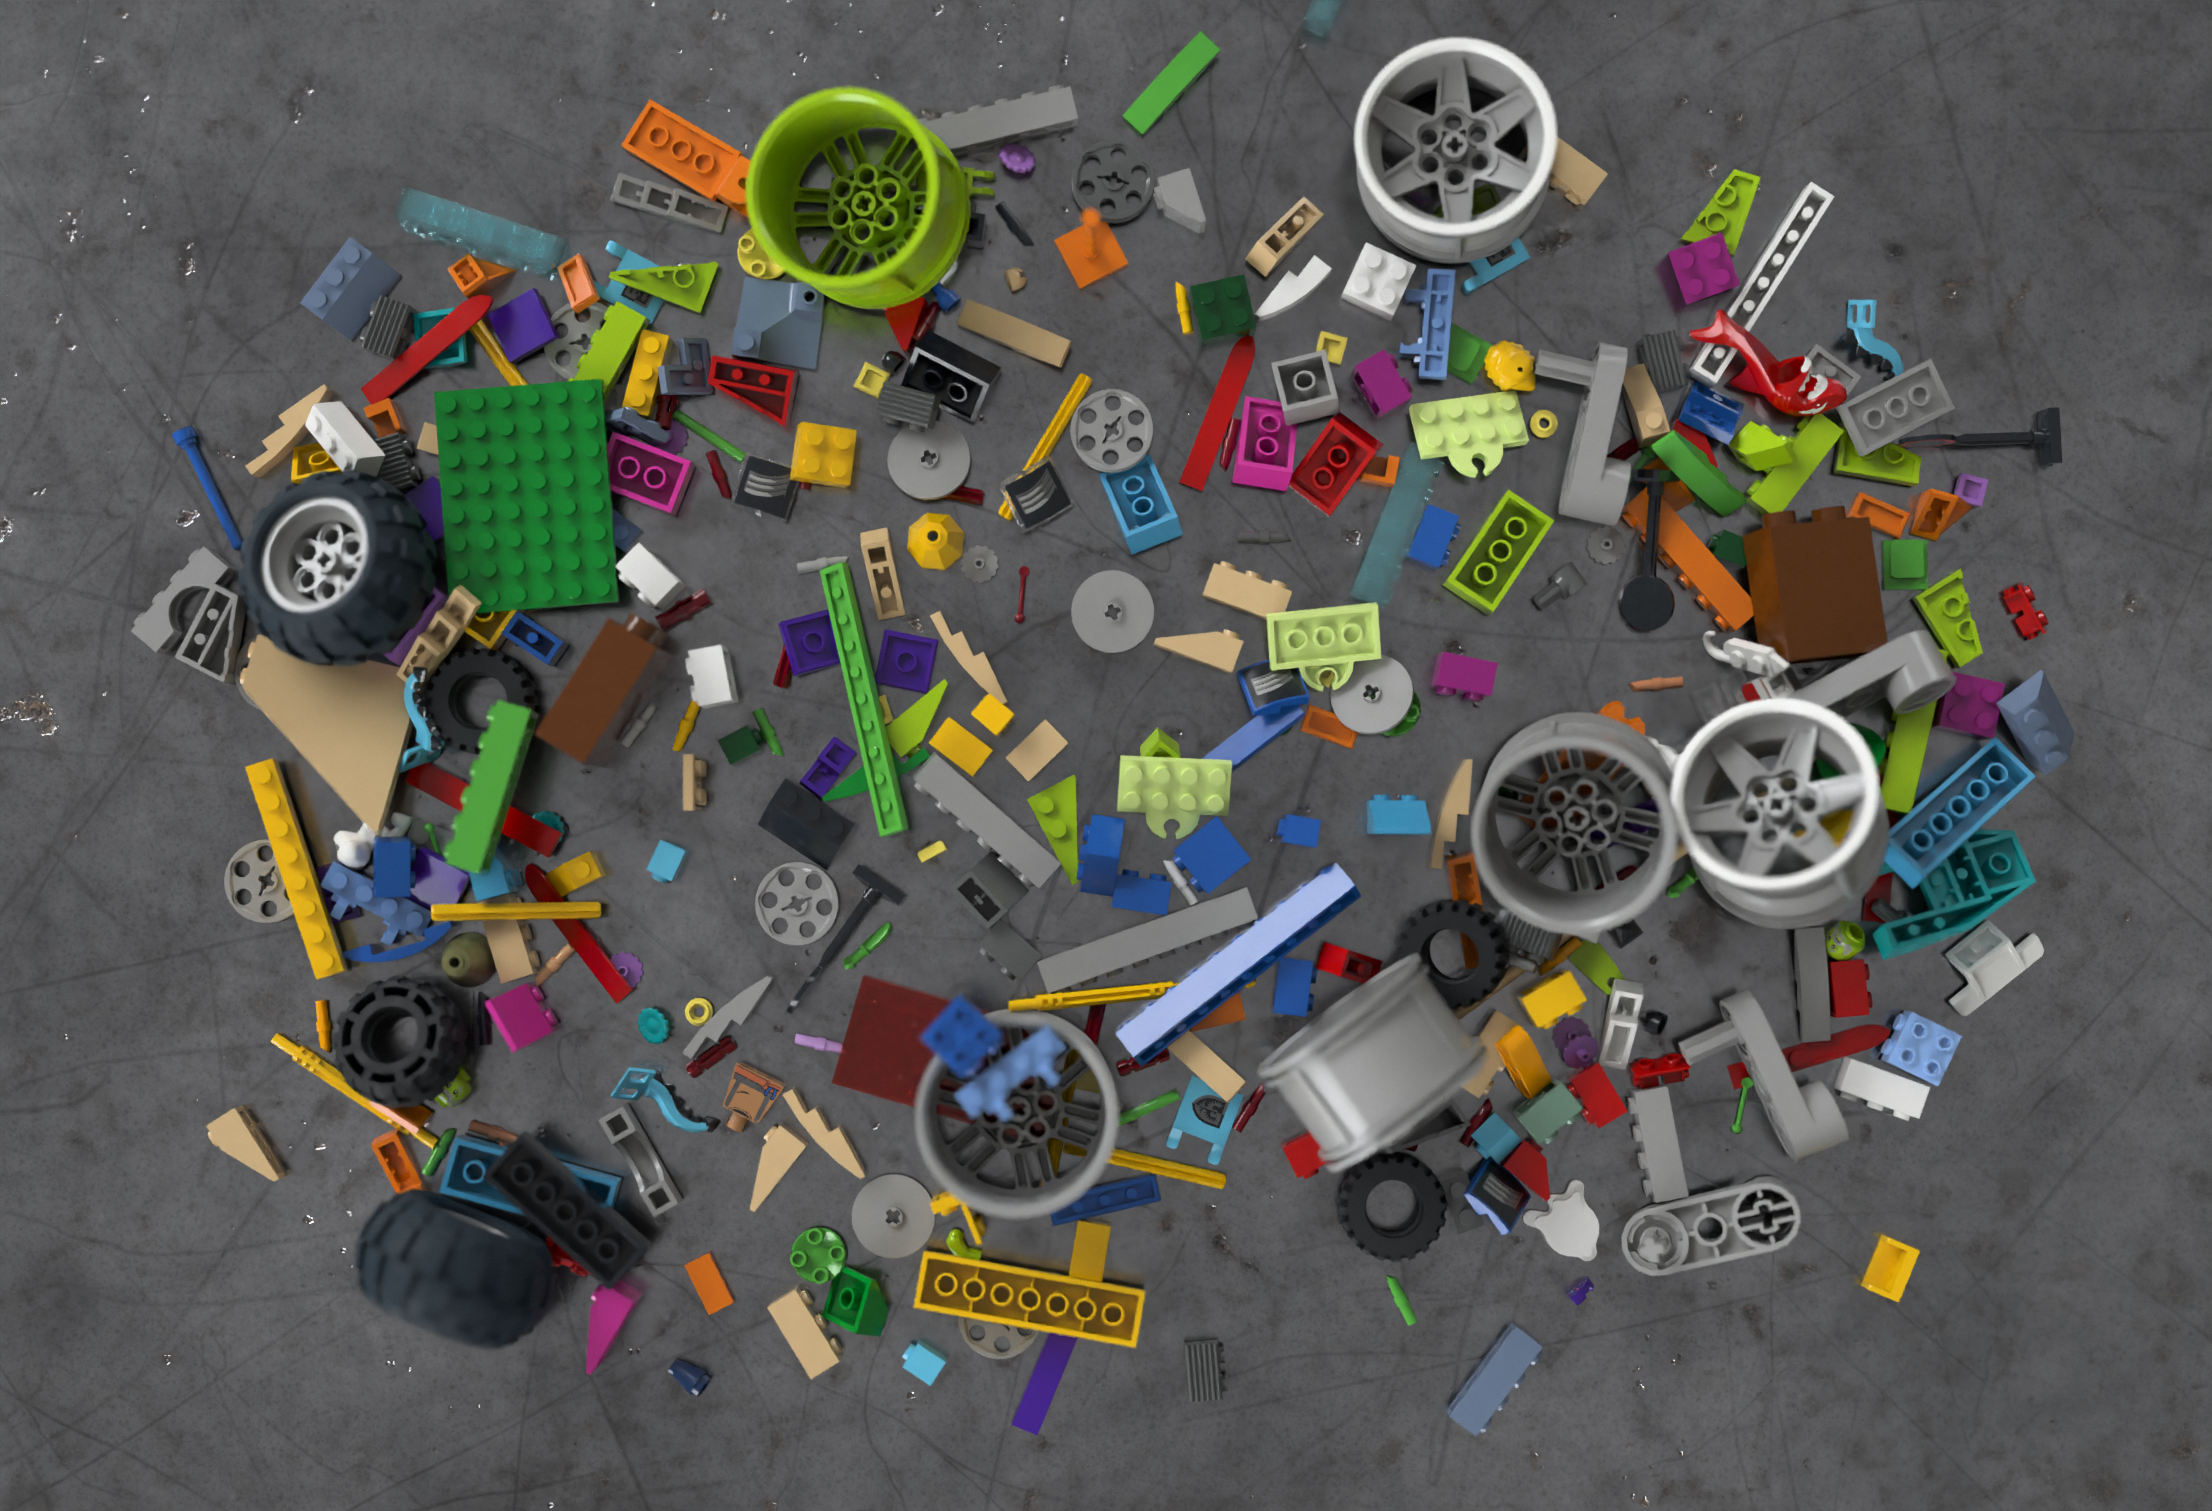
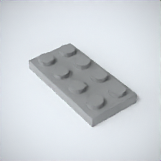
M1929 359L1837 406L1836 409L1861 457L1955 409L1932 359Z

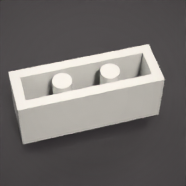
M342 401L313 404L305 426L341 471H357L371 474L374 477L377 476L385 454Z
M1847 1057L1843 1059L1834 1085L1835 1089L1842 1091L1840 1096L1856 1102L1857 1098L1860 1097L1868 1100L1866 1106L1879 1111H1883L1884 1107L1893 1109V1116L1909 1121L1910 1116L1920 1118L1930 1087Z

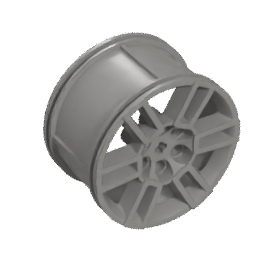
M1577 712L1552 715L1530 724L1514 735L1501 748L1488 770L1472 821V847L1475 861L1485 884L1497 900L1511 913L1536 927L1566 934H1587L1613 928L1636 916L1647 907L1662 889L1669 876L1677 842L1676 817L1671 800L1673 776L1658 749L1644 735L1629 725L1616 719L1593 713ZM1566 748L1570 768L1561 769L1555 749ZM1581 748L1596 750L1610 756L1595 770L1585 767ZM1541 753L1549 778L1544 783H1540L1510 772L1527 759ZM1622 763L1630 766L1632 769L1617 783L1614 784L1609 780V777ZM1643 779L1652 790L1661 813L1624 806L1622 804V797ZM1582 783H1587L1592 787L1593 791L1590 794H1582L1578 791L1577 787ZM1500 786H1504L1532 795L1534 802L1530 803L1498 795V789ZM1554 790H1560L1564 793L1565 798L1562 801H1555L1551 798L1550 793ZM1602 803H1608L1612 806L1613 811L1609 814H1603L1597 807ZM1575 810H1579V814L1584 813L1581 820H1576V816L1572 817ZM1502 811L1535 820L1536 827L1514 847L1506 850L1498 833L1495 813ZM1551 816L1557 820L1558 824L1550 827L1543 822V819ZM1625 821L1658 828L1660 832L1658 838L1625 829L1622 826ZM1598 829L1603 831L1606 836L1602 839H1594L1590 833ZM1567 836H1572L1577 839L1578 844L1567 845L1563 842V839ZM1612 841L1649 852V857L1642 866L1623 881L1617 879L1607 846ZM1540 842H1545L1548 846L1547 849L1526 870H1522L1517 865V862ZM1561 854L1571 857L1578 891L1570 892L1546 886L1538 881V877ZM1590 855H1594L1605 885L1603 889L1594 890L1586 860Z
M1418 953L1407 956L1392 964L1339 999L1286 1040L1257 1069L1260 1077H1266L1264 1082L1268 1087L1276 1085L1321 1148L1318 1151V1156L1320 1159L1325 1160V1166L1331 1172L1340 1171L1346 1165L1357 1161L1382 1145H1388L1413 1128L1414 1123L1436 1108L1457 1089L1469 1083L1482 1070L1481 1066L1490 1055L1489 1049L1482 1045L1483 1041L1479 1036H1469L1425 975L1429 968L1426 964H1420L1422 958Z
M1002 1009L984 1014V1016L997 1028H1007L1011 1052L1024 1043L1022 1026L1042 1029L1049 1024L1054 1033L1062 1038L1061 1042L1066 1047L1053 1057L1057 1064L1052 1069L1074 1048L1080 1051L1082 1056L1059 1076L1060 1080L1052 1087L1039 1073L1034 1077L1035 1084L1032 1088L1025 1089L1018 1083L1007 1092L1009 1096L1004 1099V1102L1011 1112L1014 1109L1012 1103L1016 1102L1019 1105L1023 1102L1026 1105L1023 1109L1025 1111L1023 1115L1018 1112L1005 1122L1000 1117L994 1122H989L983 1116V1111L985 1110L983 1109L975 1115L976 1122L952 1143L946 1145L938 1127L937 1105L942 1104L967 1110L955 1096V1093L940 1089V1082L945 1078L966 1086L979 1075L973 1074L970 1076L966 1073L962 1078L936 1054L924 1074L917 1096L915 1117L919 1145L927 1165L937 1180L954 1197L966 1205L999 1217L1027 1218L1043 1215L1064 1207L1083 1194L1095 1182L1109 1160L1118 1127V1104L1114 1081L1107 1062L1098 1047L1082 1030L1069 1021L1049 1012H1038L1036 1009L1009 1012V1009ZM1000 1046L992 1055L987 1052L990 1067L1003 1058ZM1092 1070L1100 1090L1101 1109L1094 1110L1062 1101L1061 1094L1086 1071ZM1042 1095H1050L1053 1098L1054 1105L1050 1109H1043L1039 1106L1038 1099ZM1064 1117L1097 1125V1134L1091 1136L1062 1125V1120ZM1034 1122L1043 1123L1046 1127L1045 1133L1041 1136H1034L1030 1132L1031 1124ZM1005 1129H1015L1018 1132V1139L1012 1143L1005 1141L1002 1136ZM982 1136L986 1138L987 1144L965 1166H961L956 1161L957 1156ZM1050 1138H1056L1087 1150L1084 1159L1061 1179L1055 1177L1046 1142ZM1001 1149L1009 1150L1016 1182L1014 1190L989 1185L976 1177V1174ZM1027 1152H1033L1042 1181V1186L1038 1188H1032L1025 1158Z

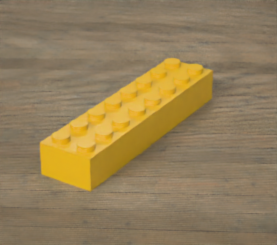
M925 1250L923 1252L913 1308L1136 1348L1146 1291L1144 1289Z

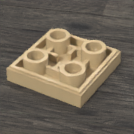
M683 754L684 811H701L702 805L707 803V791L702 789V778H706L707 764L706 761H702L701 756L695 754Z

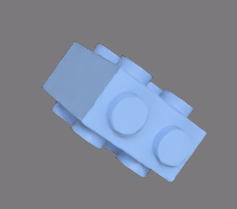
M1904 1010L1903 1014L1900 1013L1894 1021L1893 1028L1895 1030L1891 1039L1888 1038L1882 1046L1881 1054L1883 1056L1881 1060L1931 1085L1939 1086L1962 1036L1912 1011Z

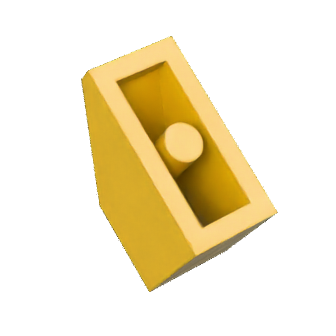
M588 851L545 875L562 898L607 876L595 851Z

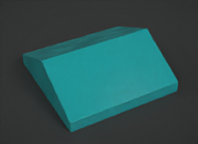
M457 307L413 314L415 342ZM465 334L423 369L451 368L467 363Z

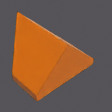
M470 253L447 269L468 299L478 295H486L517 271L473 257Z
M1935 489L1926 490L1920 493L1910 533L1937 541L1943 532L1973 507L1957 495Z

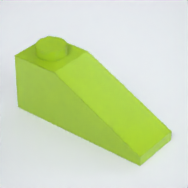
M945 679L886 727L889 744L901 758L906 756L911 758L923 749L920 744L925 741L949 687Z

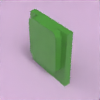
M1452 323L1448 372L1472 385L1485 363L1484 358L1489 348L1493 345Z
M1928 540L1882 541L1883 590L1928 589Z

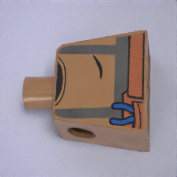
M740 1061L736 1063L723 1103V1107L733 1111L727 1126L742 1133L748 1120L758 1124L781 1095L786 1084Z

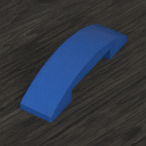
M451 921L423 929L426 940L386 952L378 953L377 945L370 944L342 953L344 958L360 962H386L408 958L420 954L443 941L455 930L457 923L456 921Z

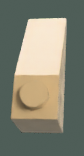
M1303 196L1256 242L1245 259L1266 277L1283 261L1324 214Z
M1640 364L1627 367L1621 389L1638 447L1642 448L1653 445L1670 433V428L1663 405L1645 365Z
M888 528L860 533L861 548L878 620L905 615Z
M1224 629L1223 633L1209 632L1156 638L1154 646L1231 674L1244 641L1239 640V634Z
M243 1105L233 1108L206 1126L210 1131L208 1132L209 1139L215 1146H219L222 1151L274 1182L287 1176Z
M784 1123L778 1128L773 1125L763 1138L767 1142L762 1148L750 1206V1210L753 1212L759 1208L809 1144Z

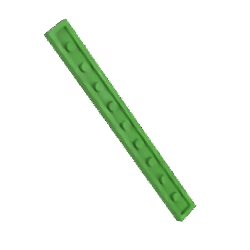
M840 562L820 570V575L880 837H887L909 828L848 563Z

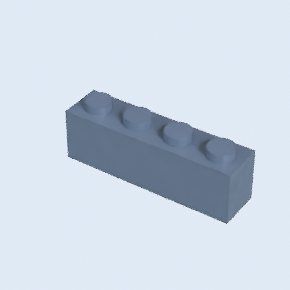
M1512 1322L1446 1410L1448 1416L1474 1436H1477L1479 1432L1484 1433L1492 1423L1490 1417L1496 1409L1500 1411L1508 1402L1509 1397L1507 1395L1513 1387L1518 1388L1525 1379L1526 1375L1524 1372L1530 1364L1534 1366L1542 1356L1540 1350L1543 1346Z

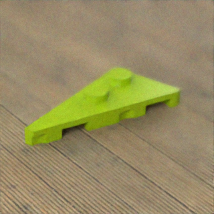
M710 262L693 265L650 267L637 270H619L610 272L608 279L700 314L719 263Z
M1072 775L1030 797L1027 801L1068 879L1073 885L1078 882L1076 880L1078 850L1076 777Z

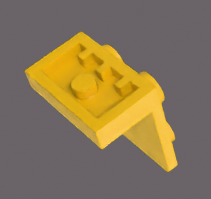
M949 1191L932 1198L930 1206L933 1213L941 1212L942 1216L958 1210L957 1207L960 1204L976 1244L980 1245L983 1243L987 1228L982 1216H976L974 1208L961 1202Z

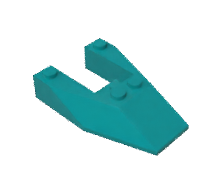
M1979 829L1919 883V886L1930 911L1885 923L1874 932L1873 937L1882 959L1885 960L1907 954L1968 931L2034 884L2036 880L2015 831ZM1884 861L1878 876L1895 871Z

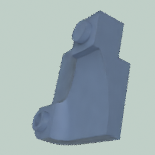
M745 277L736 327H734L731 356L734 359L757 361L762 364L817 371L825 310L824 294L808 283H788ZM808 293L815 295L814 300L811 302L805 300V296Z

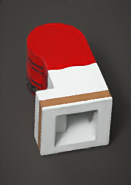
M1783 670L1774 678L1759 675L1742 686V693L1749 703L1766 699H1784L1795 692Z

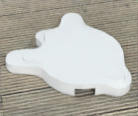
M1571 1180L1566 1191L1562 1194H1550V1199L1547 1201L1549 1208L1546 1212L1538 1210L1525 1211L1523 1221L1527 1225L1539 1229L1547 1243L1559 1254L1579 1257L1584 1261H1591L1596 1257L1599 1222L1594 1212L1585 1202L1584 1185L1580 1180Z

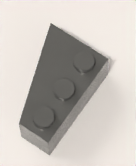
M1449 1096L1436 1108L1414 1123L1413 1128L1388 1145H1382L1377 1149L1382 1155L1394 1153L1472 1125L1452 1097Z

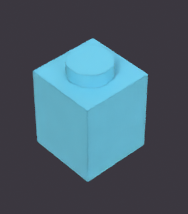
M660 839L646 870L652 872L651 878L664 884L668 880L676 881L689 851L665 839Z
M1495 1112L1471 1135L1478 1143L1475 1149L1486 1160L1491 1156L1498 1164L1522 1141Z
M919 1340L916 1346L911 1343L902 1356L906 1360L903 1368L930 1386L947 1361L946 1356L922 1340Z

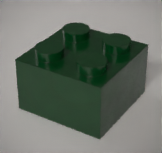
M1244 274L1190 286L1189 294L1201 346L1255 334L1257 327Z

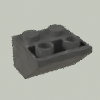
M992 851L950 888L987 930L1029 892L1018 878L997 859L998 857Z

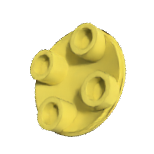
M753 228L748 230L739 239L738 260L742 268L749 275L758 279L768 280L776 278L785 272L762 248Z

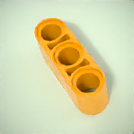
M1515 1025L1495 1043V1047L1513 1082L1526 1098L1532 1100L1552 1082L1551 1076L1532 1039L1523 1028Z

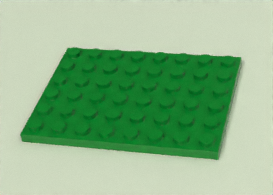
M590 379L434 392L449 597L456 587L462 585L482 602L476 614L620 602L617 568L615 567L617 561L603 380Z

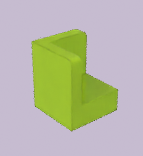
M1158 727L1140 746L1141 756L1179 758L1181 756L1178 742Z

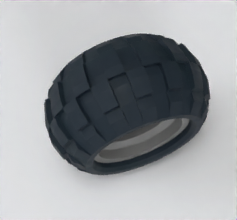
M335 471L317 472L303 478L301 484L291 483L274 495V501L267 508H261L252 521L254 527L249 538L244 539L240 553V560L244 564V567L239 572L241 596L249 606L250 610L247 612L260 633L268 638L276 648L303 662L322 666H333V663L340 666L366 663L367 659L372 658L374 653L386 654L396 647L401 641L400 635L407 628L413 630L424 613L420 610L424 600L431 598L436 582V577L431 572L437 559L435 543L429 532L424 530L428 525L417 507L391 484L377 479L371 474L357 471H343V475Z
M409 1189L394 1194L389 1201L381 1202L365 1221L356 1243L354 1267L359 1270L356 1280L364 1296L371 1303L416 1327L447 1339L479 1348L500 1349L515 1344L521 1336L531 1333L545 1316L553 1297L556 1277L555 1269L552 1267V1255L545 1242L535 1234L502 1217L468 1203L421 1189Z

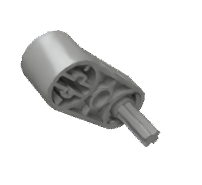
M1598 342L1591 361L1539 350L1534 374L1585 385L1562 484L1559 514L1613 527L1617 524L1623 509L1631 472L1630 462L1606 457L1627 364L1628 349L1625 347Z
M1918 630L1903 635L1804 688L1791 665L1783 670L1795 691L1784 699L1797 700L1819 706L1841 719L1884 697H1887L1897 714L1918 710L1946 694L1955 685L1957 680L1931 635L1926 630Z
M1747 989L1719 1002L1725 1022L1678 1043L1681 1048L1680 1051L1689 1066L1731 1046H1736L1773 1129L1786 1153L1795 1164L1849 1140L1844 1119L1826 1086L1818 1079L1798 1088L1762 1009Z
M1768 1176L1757 1177L1740 1185L1649 1205L1636 1211L1627 1221L1621 1236L1622 1250L1628 1262L1634 1268L1650 1276L1668 1275L1774 1251L1788 1245L1796 1236L1801 1223V1201L1796 1191L1784 1180ZM1764 1189L1777 1191L1783 1197L1774 1198L1772 1193H1764ZM1757 1190L1758 1196L1755 1197L1753 1204L1740 1206L1741 1201L1749 1193ZM1763 1204H1768L1769 1211L1789 1206L1793 1207V1209L1774 1213L1771 1222H1766L1764 1215L1742 1220V1217L1759 1214ZM1707 1217L1716 1218L1723 1226V1233L1716 1238L1705 1237L1699 1229L1701 1220ZM1794 1220L1786 1232L1780 1235L1776 1234L1780 1223ZM1760 1228L1761 1233L1770 1234V1236L1763 1237L1753 1233L1751 1230Z

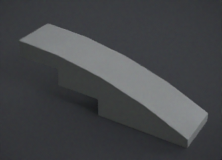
M619 173L611 196V201L721 233L728 210L727 205L713 202L677 188L672 189Z
M1823 925L1795 928V980L1797 982V1009L1800 1012V1039L1803 1043L1829 1041L1830 1000Z
M769 975L723 1006L698 1031L682 1053L688 1058L693 1059L708 1037L718 1042L733 1020L740 1025L745 1024L775 977Z

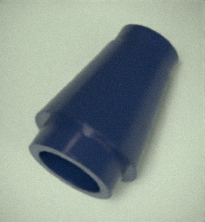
M679 1358L672 1363L668 1370L689 1395L694 1394L699 1397L711 1381L706 1371L681 1361Z

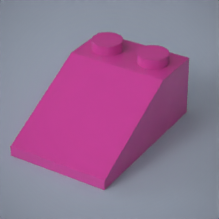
M1245 396L1234 463L1233 483L1287 491L1293 472L1298 423L1286 426L1279 401Z
M531 982L520 985L485 1002L512 1052L529 1047L557 1031L555 1024L558 1022L555 1015L550 1009L546 1010L541 1001L544 999L541 990L537 985L533 986Z
M620 1279L609 1291L602 1284H599L591 1297V1300L595 1302L590 1308L586 1373L590 1375L601 1365L642 1295V1292Z

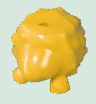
M1505 340L1489 348L1484 358L1485 369L1488 371L1487 377L1492 379L1495 385L1499 386L1504 392L1535 390L1536 382L1533 368L1535 357L1529 351L1525 350L1521 344Z

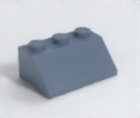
M349 237L300 303L353 342L372 317L369 315V311L373 301H378L380 295L387 297L402 275L353 238Z
M2040 670L1996 704L2027 763L2047 775L2069 759L2075 732L2045 673Z

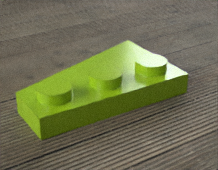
M1734 169L1715 193L1713 199L1696 218L1690 229L1683 235L1680 242L1692 244L1723 232L1730 255L1734 257L1761 177Z
M1842 419L1840 420L1839 427L1844 432L1837 441L1834 473L1909 486H1917L1919 484L1922 457L1892 442L1860 457Z
M1961 569L1956 570L1912 598L1944 650L1948 651V656L1956 669L1983 653L1976 624L1972 620L1968 606L1970 601L1968 593H1965Z

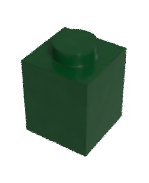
M1724 529L1719 531L1717 535H1712L1707 548L1711 550L1710 552L1720 563L1737 570L1744 568L1746 558L1742 536Z
M746 725L719 739L718 742L730 765L734 766L763 751L760 744L764 743V740L757 728L752 730L751 726Z

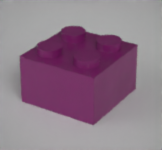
M1723 232L1668 252L1686 305L1741 285Z
M1385 349L1355 365L1351 373L1352 378L1378 422L1405 407L1412 398L1410 393L1413 392L1407 378H1401L1396 370L1399 368L1395 357L1392 353L1387 354Z
M1441 652L1436 657L1430 688L1437 689L1436 694L1452 697L1459 693L1464 694V700L1473 702L1483 701V699L1492 696L1498 663Z
M1953 672L1957 679L1956 683L1946 694L1938 699L1932 728L1981 740L1994 738L2000 711L1996 703L2003 697L2005 683Z

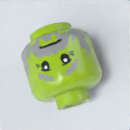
M1840 921L1824 934L1826 953L1837 961L1850 960L1865 947V933L1854 922Z
M461 1067L457 1069L459 1074L453 1083L449 1081L443 1087V1093L434 1098L443 1108L458 1106L472 1091L471 1085L468 1082L471 1077Z

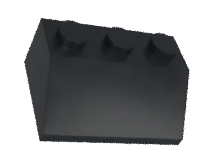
M928 330L915 346L901 386L942 397L939 408L974 425L995 385L1001 367Z
M788 778L784 779L758 823L760 827L826 871L858 825Z

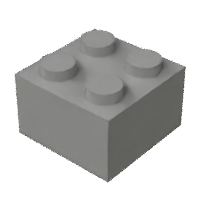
M1326 350L1271 363L1286 426L1340 413L1338 396Z

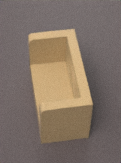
M1045 719L1005 758L1030 782L1069 743Z

